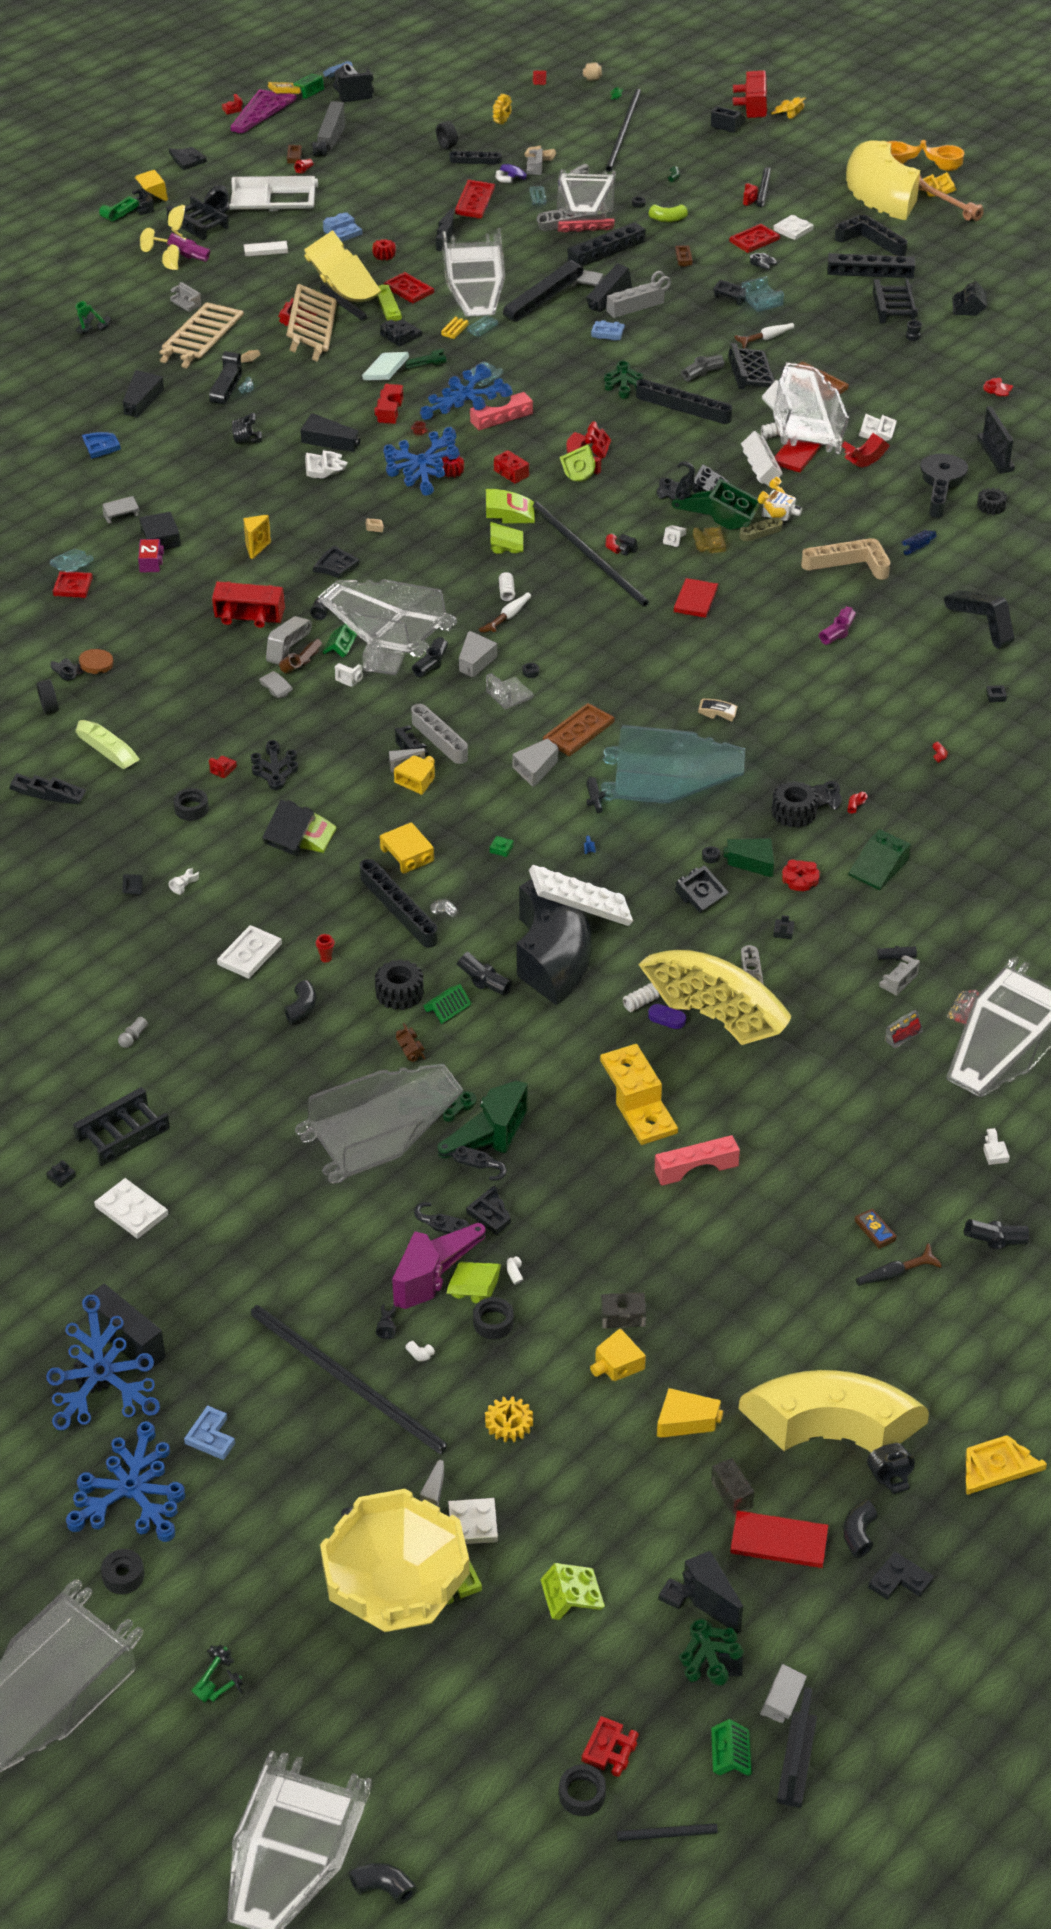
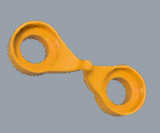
M921 140L920 145L917 147L899 141L887 142L891 143V155L901 164L907 162L908 159L915 158L922 148L927 158L934 161L942 170L953 171L963 164L964 151L957 146L945 145L929 148L926 146L925 140Z

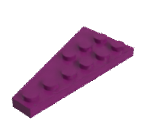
M259 89L233 122L231 131L236 133L246 132L297 100L296 95L274 93L273 91Z

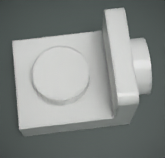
M674 525L666 527L663 543L675 547L679 546L680 538L686 535L687 529Z
M340 663L335 666V680L350 687L360 682L363 677L362 666L359 664L353 669Z

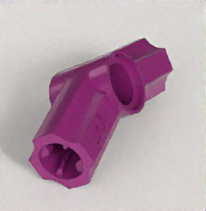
M171 233L166 244L169 246L176 245L180 254L185 258L193 257L206 262L210 257V249L201 247L190 239H183Z
M851 607L842 609L840 614L835 617L834 623L819 633L821 642L827 645L838 638L847 637L848 629L855 618L856 612Z

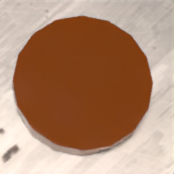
M90 649L81 653L79 664L81 669L88 673L98 674L101 671L105 673L112 668L113 657L105 650Z

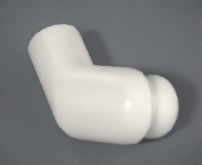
M496 171L495 177L499 182H513V177L503 176V171Z
M519 1257L507 1260V1272L514 1285L523 1281L518 1270L522 1264Z
M410 1341L405 1347L417 1361L421 1362L431 1359V1356L435 1354V1350L431 1345L419 1348L414 1341Z

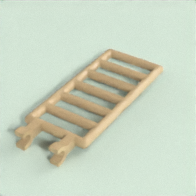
M301 284L297 285L287 330V336L292 338L290 351L296 352L297 346L302 342L315 348L312 356L314 361H318L322 351H328L337 307L336 299ZM301 291H302V292H305V293H307V294H309V295H312V296H314V297H317V298H319V299H321V300H324V301H326V302H329V303H331V305L326 304V303H324V302H321V301H319V300H317V299H314V298H312V297H309V296H307V295H305V294H302ZM300 299H301V300H304V301H306V302H308V303H311V304H313V305H316V306H318V307H320V308H323V309H325V310H328V311H330V313L325 312V311H323V310H320V309H318V308H316V307H313V306H311V305H308V304H306V303H304V302H301ZM298 307L303 308V309H305V310H307V311H310V312H312V313H315V314H317V315H319V316H322V317H324V318H327L328 321H326V320H324V319H322V318H319V317H317V316H314V315H312V314H310V313H307V312H305V311H302V310L298 309ZM296 315H299V316L304 317V318H306V319H309V320H311V321H313V322H316V323H318V324H321V325H323V326H325V327H327V328L325 329V328L320 327V326H318V325H315V324H313V323H311V322H308V321H306V320H303V319H301V318H299V317H296ZM295 323H298V324H300V325H302V326H305V327L310 328V329H312V330H314V331H317V332H319V333H322V334L325 335V337H324V336H321V335H319V334H316V333H314V332H312V331H309V330H307V329H304V328H302V327H300V326H297V325H295ZM293 330L308 337H311L315 340L323 342L324 344L322 345L308 338L293 333Z
M206 302L162 345L160 354L163 356L160 362L166 363L173 353L182 354L181 359L184 360L181 366L188 368L190 362L194 358H201L244 315V312ZM207 309H212V310H216V311H220V312H225V313L233 314V315H235V316H234V317H231V316L222 315V314H218V313H214V312H210V311H206V310H207ZM202 315V316H206V317H210V318H214V319L226 321V322H228V323H227V324H224V323H220V322H216V321H212V320H208V319H203V318H199V317ZM195 322V323H199V324H203V325H207V326H212V327L220 328L221 330H220V331H217V330H213V329H209V328H205V327L193 325V323ZM188 329V330H192V331H196V332H201V333L213 335L214 337H213V338H210V337H206V336H202V335H198V334L186 332V330ZM181 336L193 340L206 342L207 344L203 345L178 338ZM174 343V344H178V345H182V346H186V347L198 349V350H200V351H199V352H195V351H191V350H187V349H183V348H179V347H175V346H171V345Z

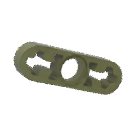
M770 518L750 524L748 527H742L740 529V539L751 541L780 532L783 521L780 518Z

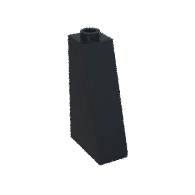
M617 263L586 297L588 307L591 310L602 312L607 308L608 295L633 288L629 268Z
M136 370L123 399L124 414L138 418L164 391L163 377Z
M314 413L310 414L301 428V443L354 452L357 446H360L361 438L359 437L358 430Z

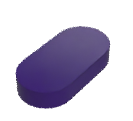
M655 1004L649 1008L648 1017L652 1022L673 1029H680L686 1023L685 1014L679 1010L661 1004Z

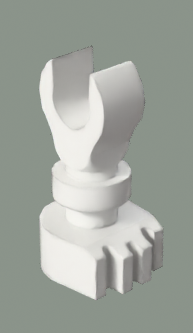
M193 868L188 869L184 875L169 881L170 889L178 895L183 894L184 888L188 883L196 882L199 879V872L193 874Z

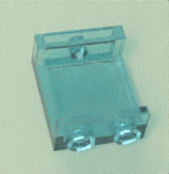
M767 276L741 283V287H744L746 290V301L757 312L783 305L784 292L782 290L773 291L768 286Z

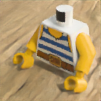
M776 476L769 483V486L776 490H773L770 495L765 491L759 494L758 502L763 504L762 516L780 518L785 521L791 515L800 516L802 507L796 506V498L785 494L784 490L778 486L781 480Z

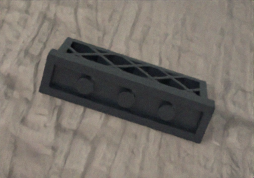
M731 343L728 359L738 389H744L745 385L770 387L775 381L764 350L740 349L737 344Z
M988 406L986 407L983 433H979L977 439L999 474L1014 472L1015 466L1011 461L1013 439L993 408Z
M807 1687L804 1689L801 1711H793L777 1796V1803L798 1808L802 1806L817 1716L809 1714L812 1688Z

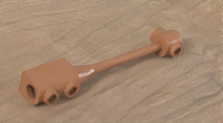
M920 175L918 190L927 191L963 209V217L966 220L973 219L978 221L981 219L984 212L981 204L976 205L969 202L966 205L930 187L921 179Z

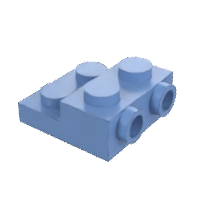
M339 213L337 216L328 217L323 221L324 232L328 234L333 230L341 242L362 235V229L354 223V218L348 213Z

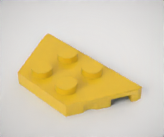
M1008 1435L968 1447L966 1449V1494L969 1495L1046 1470L1047 1464L1044 1460L1038 1461L1032 1457L1028 1449L1018 1445Z

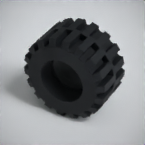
M789 781L786 784H780L773 791L771 810L773 818H776V821L781 822L784 826L788 825V827L806 826L807 823H812L817 815L818 793L809 784L806 785L803 782Z
M402 959L384 963L375 973L377 1000H379V1003L385 1004V1007H392L394 1010H397V1008L404 1010L406 1007H413V1004L417 1005L424 995L423 972L421 968L417 967L415 963H410L409 960L402 961Z

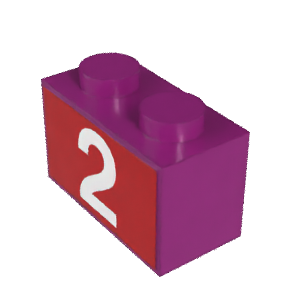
M160 539L140 540L138 555L140 572L160 571V565H163L162 555H164V547L160 546Z

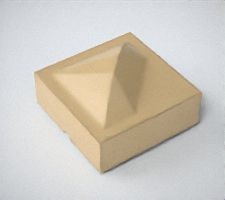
M259 350L247 351L241 356V362H253L261 355Z
M366 519L367 531L383 532L382 520Z

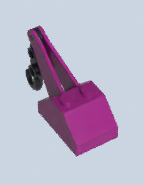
M422 1202L418 1204L414 1209L416 1219L426 1223L436 1231L447 1233V1235L430 1241L427 1234L414 1232L392 1279L394 1305L399 1308L408 1309L433 1299L436 1292L441 1290L443 1279L440 1278V1275L475 1245L484 1240L485 1226L480 1223L470 1226L466 1220L444 1214H422L420 1212L421 1209L432 1206V1203Z

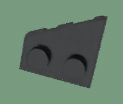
M492 1186L466 1207L468 1215L496 1235L511 1224V1217L508 1211L505 1210L503 1200L500 1199L495 1186Z

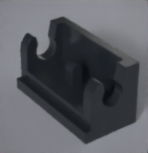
M143 187L142 189L134 190L132 192L134 195L139 194L138 197H134V199L139 200V206L135 208L138 214L154 213L153 199Z
M720 279L713 288L716 298L719 297V293L736 299L739 306H741V301H746V290L744 287Z
M411 726L395 728V742L401 750L427 747L425 744L419 743L413 732L405 733L412 729ZM425 750V757H427L429 752Z

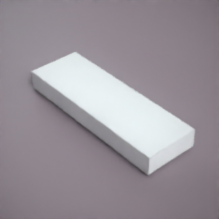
M286 241L244 245L246 257L288 253Z

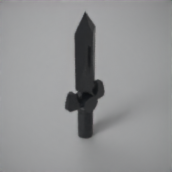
M589 776L586 785L591 800L588 798L586 804L588 806L594 804L596 813L600 814L603 812L601 799L606 797V794L603 791L599 792L596 778Z

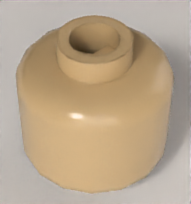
M598 63L586 64L585 69H583V76L588 81L599 80L600 76H602L601 66Z

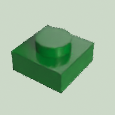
M496 836L490 846V853L507 857L513 847V840Z

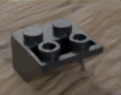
M716 106L711 111L710 127L735 133L746 121V118L739 111Z
M976 281L967 284L962 291L957 292L952 297L953 314L978 315L987 308L986 291Z

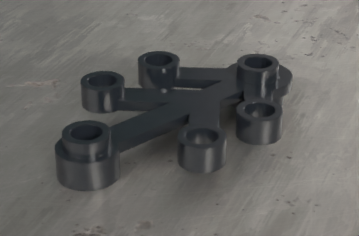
M269 740L266 744V753L270 755L271 763L261 759L260 753L251 754V763L255 764L252 766V774L267 780L272 790H281L285 785V779L298 771V763L294 761L297 759V752L292 749L288 750L286 757L278 763L277 754L280 753V745L276 740ZM287 765L288 768L279 774V771ZM263 768L271 771L272 775L263 771Z

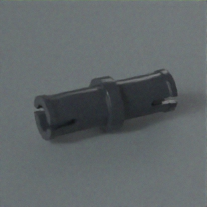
M898 945L894 946V948H877L878 960L895 959V961H898L905 955L917 958L916 946L899 947Z

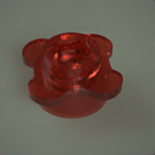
M416 421L411 426L415 435H422L428 432L423 421Z

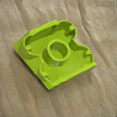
M490 522L491 549L494 553H504L505 551H510L511 553L523 552V531Z
M460 1262L448 1285L446 1294H451L458 1299L468 1296L476 1304L483 1299L491 1297L498 1282L501 1264Z

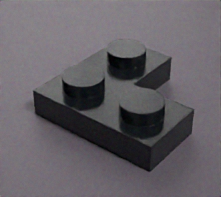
M894 1551L871 1579L868 1588L886 1600L892 1596L900 1585L921 1597L933 1582L934 1576Z

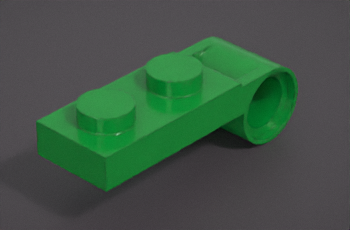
M129 196L113 207L102 205L99 215L107 220L115 221L138 207L139 200Z

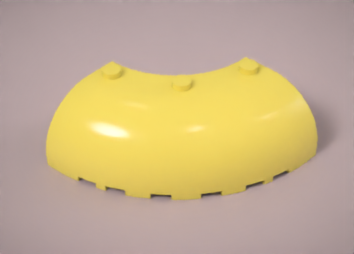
M866 141L861 143L853 150L847 164L846 181L849 190L853 191V195L859 201H864V205L871 209L873 207L878 209L879 213L886 212L889 213V216L902 220L908 218L917 202L920 170L907 167L895 160L891 155V143L886 141Z
M333 230L304 249V257L307 262L313 264L319 272L324 283L327 282L341 297L353 302H365L381 293V290L357 255L353 256L348 249H344L343 243Z
M670 950L649 955L639 964L670 1008L676 1010L695 1008L699 1009L701 1014L713 1020L717 1018L725 1023L724 1027L741 1045L780 1034L791 1019V1015L784 1005L761 982L741 968L718 957L690 950Z
M836 1370L803 1371L778 1377L753 1388L742 1395L739 1401V1410L783 1451L799 1443L809 1441V1438L823 1436V1439H850L855 1441L856 1445L872 1452L888 1444H901L928 1424L929 1418L928 1409L900 1389L869 1376Z

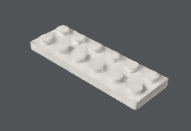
M532 865L529 869L538 896L630 926L633 922L625 897L622 894L608 891L605 888H599L573 877L564 876L559 872H553L544 867Z

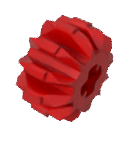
M387 239L377 240L372 246L373 257L377 260L381 259V261L393 259L396 254L395 243Z
M460 455L455 459H449L447 456L441 458L444 464L442 468L445 472L443 477L455 478V476H461L464 473V461Z

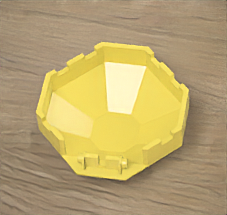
M406 1489L359 1497L353 1504L354 1508L348 1515L345 1514L334 1527V1533L329 1539L325 1538L320 1544L329 1600L384 1632L433 1623L469 1575V1556L460 1519L454 1515L446 1516L440 1512L439 1507L426 1500H423V1502L413 1497V1493Z

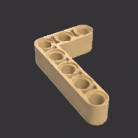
M872 538L804 549L801 566L805 570H815L867 562L873 575L877 579L884 580L889 577L890 560L879 541Z

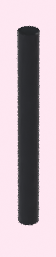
M717 1823L624 1830L617 1831V1841L718 1834Z

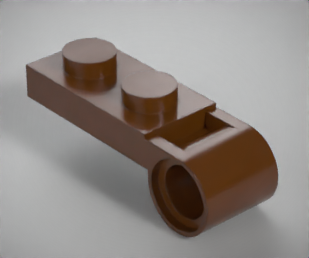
M316 639L308 644L299 655L292 653L279 662L281 671L289 674L301 665L305 666L311 660L309 657H313L319 652L318 648L322 642Z

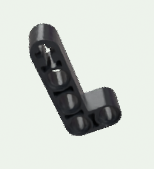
M227 351L223 353V370L209 394V401L211 403L226 404L242 376L240 353Z

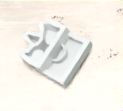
M323 450L322 455L306 453V475L312 478H325L344 470L347 462L340 460L342 455L335 452Z

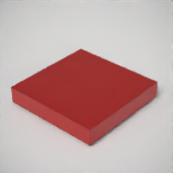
M60 571L53 589V596L86 598L93 578L92 573Z

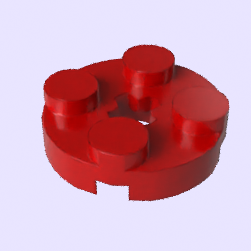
M789 860L782 871L783 883L785 884L786 882L789 888L795 891L810 890V887H815L819 883L820 873L817 869V864L814 862Z

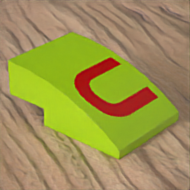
M486 489V518H502V523H535L534 501L514 492Z
M315 814L316 819L314 822H311L300 844V848L324 853L336 831V826Z

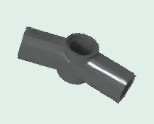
M721 355L708 358L698 356L692 365L681 371V375L687 382L697 376H705L708 371L724 367L723 357Z

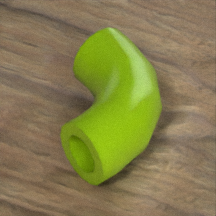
M682 204L674 208H663L653 205L649 210V217L660 222H676L688 216L687 208Z

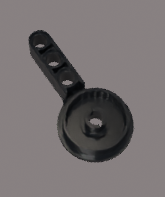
M933 454L921 461L920 470L923 473L924 481L933 486L929 514L932 517H942L944 515L948 488L956 487L963 482L968 472V465L963 459L954 455Z

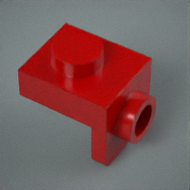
M748 183L745 184L743 205L749 206L757 200L758 187Z

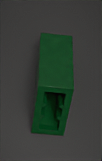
M771 838L727 839V847H723V857L727 858V865L773 877L774 857Z

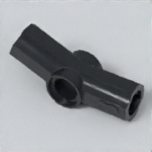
M438 637L434 639L431 647L426 650V655L412 665V671L415 673V676L421 678L430 670H436L441 667V660L448 647V642L444 638Z
M468 951L456 964L471 976L472 983L479 989L487 987L506 996L512 987L511 980L497 974L495 969L489 964L483 965Z
M968 1219L963 1230L964 1236L988 1242V1246L992 1249H1001L1006 1244L1029 1243L1028 1226H1004L999 1221H992L987 1224Z

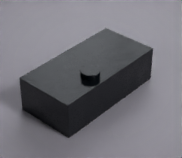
M105 1283L89 1294L97 1296L100 1300L101 1305L97 1314L101 1335L110 1325L112 1317L120 1316L123 1319V1327L116 1330L107 1342L108 1344H113L116 1338H123L127 1344L126 1349L122 1351L124 1355L130 1360H136L140 1354L147 1353L153 1358V1367L166 1358L163 1335L160 1328ZM89 1301L87 1306L92 1309L96 1306V1303ZM115 1319L112 1324L113 1326L118 1327L120 1326L121 1321L119 1319ZM116 1342V1348H123L124 1342ZM143 1359L141 1361L142 1367H147L149 1365V1361L147 1359Z

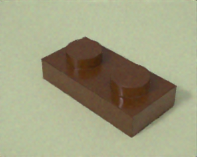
M675 246L678 266L686 267L692 265L693 260L690 246Z

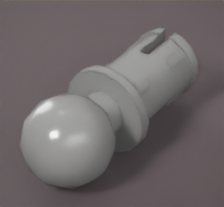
M138 1017L130 1027L125 1029V1033L119 1036V1045L124 1048L132 1046L133 1041L137 1040L139 1034L148 1026L147 1021L143 1017Z

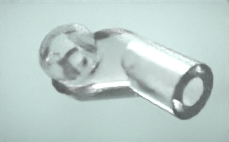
M446 899L436 900L430 906L433 913L446 911L451 917H454L459 912Z

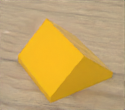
M155 170L136 175V180L144 190L167 202L165 182Z
M268 515L243 518L245 542L251 559H254L271 543Z

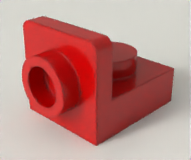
M533 71L534 85L546 84V71Z
M234 94V101L222 104V109L227 115L241 112L243 101L237 94Z
M221 756L218 760L214 758L209 759L210 773L224 779L237 767L236 761L225 756Z

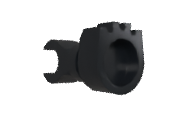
M385 1303L381 1306L382 1317L376 1327V1335L380 1338L394 1339L396 1333V1326H394L393 1318L396 1315L394 1304L390 1311L385 1310Z

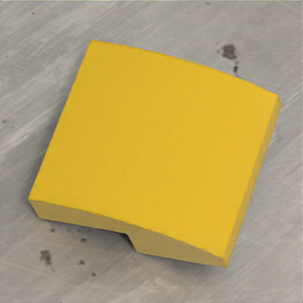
M947 172L936 178L932 174L922 179L930 187L944 194L956 191V187ZM927 192L928 196H935V195H933V194Z

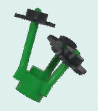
M80 301L76 304L78 321L81 324L76 328L78 333L86 334L93 328L90 324L91 320L94 319V315L99 319L97 324L99 330L109 326L110 317L105 316L101 318L91 305H87L85 301Z
M211 1645V1650L207 1649L206 1652L214 1660L202 1679L199 1680L191 1691L204 1703L209 1699L214 1702L219 1695L234 1685L243 1694L240 1688L244 1684L242 1676H239L237 1672L232 1674L229 1669L226 1671L232 1680L216 1692L214 1691L217 1686L209 1680V1677L219 1663L230 1667V1663L233 1664L234 1659L231 1657V1651L227 1647Z

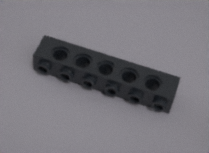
M634 222L568 248V261L585 266L645 242L646 229Z
M828 253L827 275L914 279L915 257Z

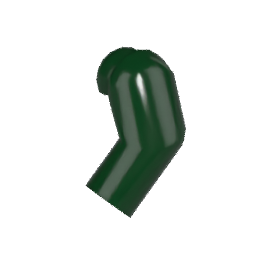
M676 166L670 168L669 172L671 171L672 173L668 180L673 182L680 177V171Z

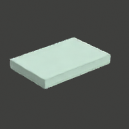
M408 352L382 353L362 375L363 380H389L409 358Z

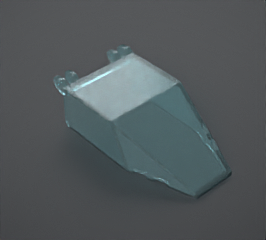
M623 725L620 731L619 746L607 747L604 750L605 756L603 760L608 764L614 765L617 763L616 782H604L601 784V789L606 794V797L603 799H624L669 804L744 775L745 748L726 742L720 744L714 742L713 738L707 737V739L698 737L697 733L689 731Z

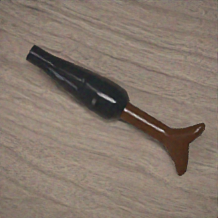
M927 1244L921 1257L903 1263L899 1260L892 1261L864 1276L856 1278V1283L858 1286L867 1283L898 1278L904 1274L905 1270L923 1264L939 1268L942 1265L932 1255L930 1244Z

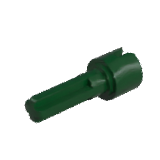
M444 349L433 350L430 355L406 360L404 366L406 369H411L427 364L435 366L445 364L447 360L443 353Z

